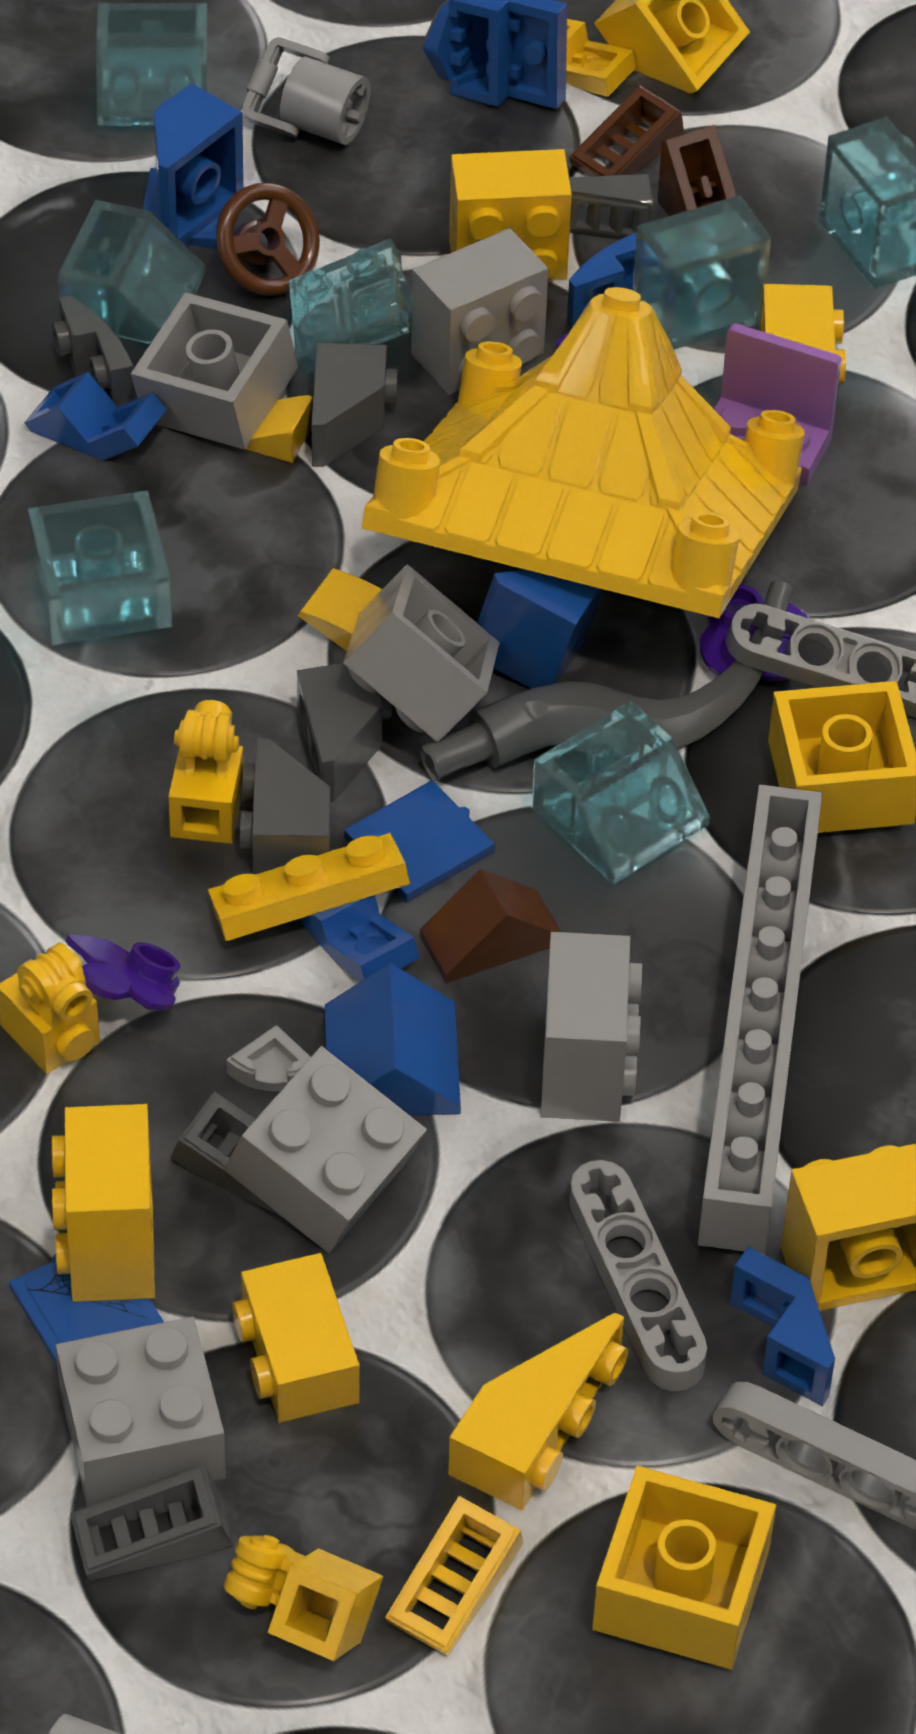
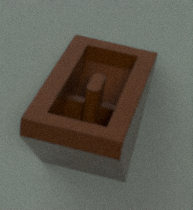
M716 125L664 140L661 144L657 201L693 249L747 233Z
M479 869L420 929V938L445 983H449L549 949L551 932L561 931L536 889Z

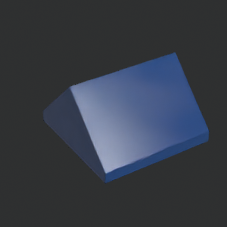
M525 569L494 573L477 624L500 642L494 669L531 689L558 683L586 639L604 589Z
M389 963L325 1004L326 1050L410 1116L461 1114L455 1001Z

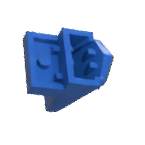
M447 0L439 6L421 47L437 75L442 80L450 82L451 95L497 107L507 97L557 109L566 99L567 3L555 0Z

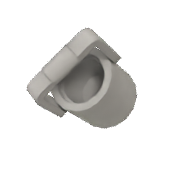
M277 37L270 41L263 58L257 61L246 87L248 94L242 110L244 115L253 124L297 138L299 131L303 130L347 145L356 137L364 122L370 102L371 85L369 79L364 76L329 65L330 56L326 53ZM283 52H287L301 57V59L292 68L286 80L280 103L281 120L258 113L263 98L267 97L277 73V65Z

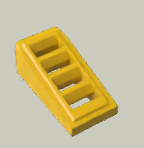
M459 1496L386 1614V1622L448 1657L522 1547L521 1530ZM464 1535L492 1549L486 1559L458 1544ZM449 1556L478 1572L472 1582L443 1566ZM434 1578L464 1595L458 1605L428 1589ZM418 1601L450 1618L443 1630L411 1612Z

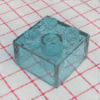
M887 117L828 136L819 222L874 289L916 275V151L911 140L907 136H903Z
M740 195L637 225L633 291L641 295V301L652 306L674 350L727 334L733 323L747 327L760 324L763 286L767 284L771 237Z
M148 490L28 508L32 561L52 645L172 627L170 575Z

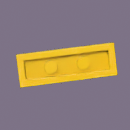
M391 833L378 837L363 836L351 841L346 847L317 856H298L284 866L259 874L237 875L230 878L223 885L208 889L224 938L226 941L409 885L410 880L405 861Z

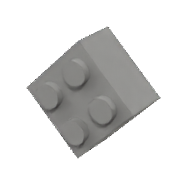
M509 228L413 269L411 355L440 387L450 395L460 390L466 352L478 348V344L481 342L494 341L510 346L513 349L512 354L518 356L522 363H526L534 357L543 354L545 347L548 267Z
M185 292L131 372V377L137 398L153 392L166 407L167 411L156 425L246 450L252 436L297 371L298 363L286 319Z
M407 564L359 613L343 663L348 667L350 675L358 685L372 693L377 691L394 705L398 716L408 727L417 732L425 731L435 741L439 742L487 694L500 642Z
M551 932L541 1118L620 1122L622 1095L635 1096L641 1016H638L639 1004L630 1003H640L642 963H630V936Z
M320 1046L242 1134L224 1171L330 1254L406 1165L427 1129L328 1050Z
M194 1316L56 1344L60 1394L87 1507L201 1465H205L214 1481L226 1479L224 1430Z

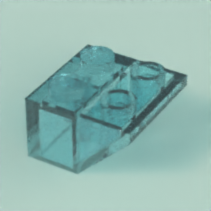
M98 3L96 37L98 125H119L124 127L133 125L154 126V110L162 102L172 98L192 83L208 92L209 46L207 3Z
M95 200L59 271V296L70 295L96 313L117 337L151 344L184 293L196 294L205 275V264L150 211Z
M629 701L534 759L532 809L613 885L709 825L710 816L672 737L632 701Z

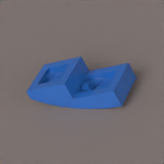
M655 226L629 235L604 248L573 274L569 279L567 322L571 328H573L589 301L598 294H604L606 289L619 287L635 291L662 282L665 239Z
M375 895L299 919L318 944L359 982L389 963L401 969L419 959L415 938L380 914Z

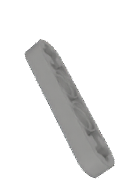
M754 603L746 605L738 610L733 617L726 633V646L729 653L740 663L821 688L869 683L859 675L857 663L866 659L875 660L886 668L888 673V680L886 682L897 681L898 683L902 671L909 673L903 683L906 685L903 691H900L906 716L916 718V652L763 604ZM751 626H757L762 629L761 638L763 639L760 645L749 641L750 633L748 631ZM783 635L792 636L784 654L779 653L778 650L782 643ZM807 641L818 642L827 649L830 661L821 666L811 665L801 658L798 646Z
M605 1160L589 1161L581 1165L573 1173L569 1198L571 1213L617 1313L624 1316L623 1327L644 1373L653 1384L661 1389L669 1391L687 1390L696 1385L703 1377L707 1355L705 1336L629 1175L614 1162ZM599 1188L603 1195H611L610 1216L604 1218V1205L596 1193L589 1194L590 1189ZM626 1236L637 1240L642 1245L643 1250L632 1258H621L610 1253L606 1244L616 1237ZM641 1290H654L665 1296L668 1300V1305L658 1312H646L635 1307L631 1302V1298ZM670 1330L669 1340L678 1356L687 1355L686 1362L677 1364L671 1355L663 1356L665 1344L663 1333Z
M735 1382L730 1385L712 1415L716 1428L729 1441L916 1530L915 1459L749 1382Z

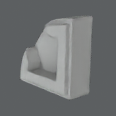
M276 1025L226 1059L227 1074L239 1083L254 1089L281 1091L311 1056Z

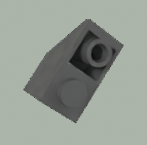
M256 738L255 763H243L242 798L243 801H253V811H241L240 849L252 850L253 874L284 866L298 856H317L330 852L331 829L330 786L271 739Z

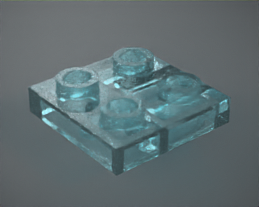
M391 238L371 247L360 249L352 255L318 269L310 270L299 277L289 280L296 359L306 374L315 371L317 343L379 345L410 332L409 323L412 322V289L403 275L401 253Z

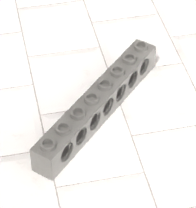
M759 785L703 1194L698 1245L738 1251H746L749 1246L762 1254L766 1252L823 792Z

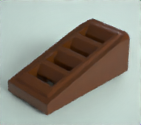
M639 85L569 156L570 164L589 176L633 175L661 154L662 141L684 134L682 111ZM644 123L650 128L645 131L639 125ZM629 133L637 138L638 141L634 144L624 136ZM615 144L626 153L621 156L609 147ZM600 155L614 165L607 169L595 161L594 158Z

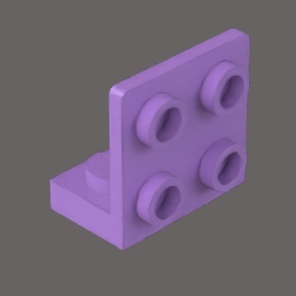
M733 323L726 337L721 398L714 410L730 425V434L741 440H744L747 421L752 417L760 416L764 410H780L793 415L796 419L795 423L805 430L799 467L802 468L799 483L808 485L832 440L841 357L828 351Z

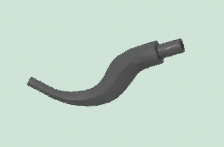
M772 581L763 605L787 611L793 593L792 586L783 581ZM755 626L750 639L751 643L760 645L763 639L761 638V628ZM736 660L727 670L700 689L679 698L664 700L636 697L590 682L566 681L532 688L472 711L469 715L468 727L443 737L439 742L433 741L423 745V749L420 751L421 759L429 776L434 781H438L478 762L485 761L491 767L497 768L548 746H571L623 756H654L674 752L702 739L723 724L747 699L764 671L744 665Z

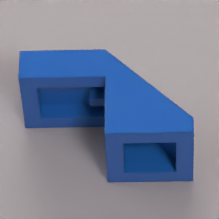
M86 372L54 386L24 424L31 432L103 461L139 446L167 409L153 392L117 407L89 372Z
M748 1246L734 1267L730 1304L774 1327L767 1336L762 1375L823 1407L830 1395L835 1356L810 1280L799 1272Z

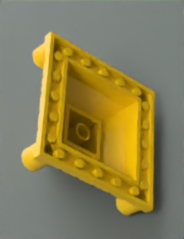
M612 287L606 289L604 294H598L589 301L569 334L552 356L521 376L522 361L518 356L512 354L513 349L506 344L485 341L479 343L478 348L467 351L464 359L458 402L447 413V417L443 418L436 426L433 433L424 442L413 438L396 439L393 445L386 446L380 450L374 494L364 507L362 529L720 618L798 490L802 468L799 467L805 430L795 423V417L787 412L764 410L760 416L752 417L747 421L744 440L731 435L730 425L682 377V368L652 306L641 301V295L633 290Z

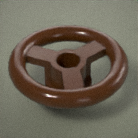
M256 183L236 192L223 207L216 227L217 251L225 270L237 284L255 294L278 296L295 290L310 276L318 260L320 236L317 222L311 209L299 195L278 184ZM259 200H269L264 218L241 224L233 235L236 219L247 205ZM287 208L296 217L302 231L303 249L299 261L296 260L285 246V235L281 229ZM261 233L267 238L268 244L266 249L260 243ZM274 262L284 276L277 279H264L248 271L242 263L248 266H260Z

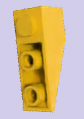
M613 1313L484 1384L449 1438L448 1475L522 1511L537 1488L546 1491L553 1483L563 1460V1453L560 1451L569 1436L580 1438L588 1427L596 1407V1400L593 1398L603 1383L612 1386L624 1368L628 1357V1348L622 1346L624 1316Z

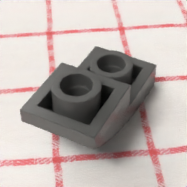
M70 295L59 297L60 322L52 323V335L58 356H68L75 377L89 372L117 407L135 400V388L131 377L134 367L119 338L96 313Z

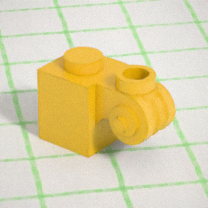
M204 700L196 705L195 710H188L186 712L185 719L181 720L179 730H175L174 745L179 747L168 796L170 837L233 844L242 801L243 746H239V736H235V725H232L231 709L220 701Z
M61 942L48 948L46 954L40 953L36 956L35 960L30 959L20 965L16 974L0 983L1 1027L46 1074L66 1062L79 1060L95 1044L100 1042L97 1001L93 998L92 992L86 987L82 962L72 950Z
M269 1535L241 1536L235 1549L237 1557L231 1561L233 1569L227 1573L223 1587L237 1601L241 1602V1605L244 1607L257 1609L258 1606L265 1607L269 1606L270 1603L276 1605L268 1630L269 1634L332 1661H335L361 1643L383 1579L382 1575L319 1548L304 1556L295 1552L291 1547L280 1544L277 1538Z

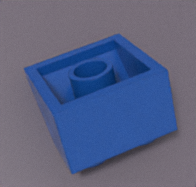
M192 83L172 98L162 102L154 110L155 167L161 249L169 255L217 219L227 201L236 192L244 188L242 111Z

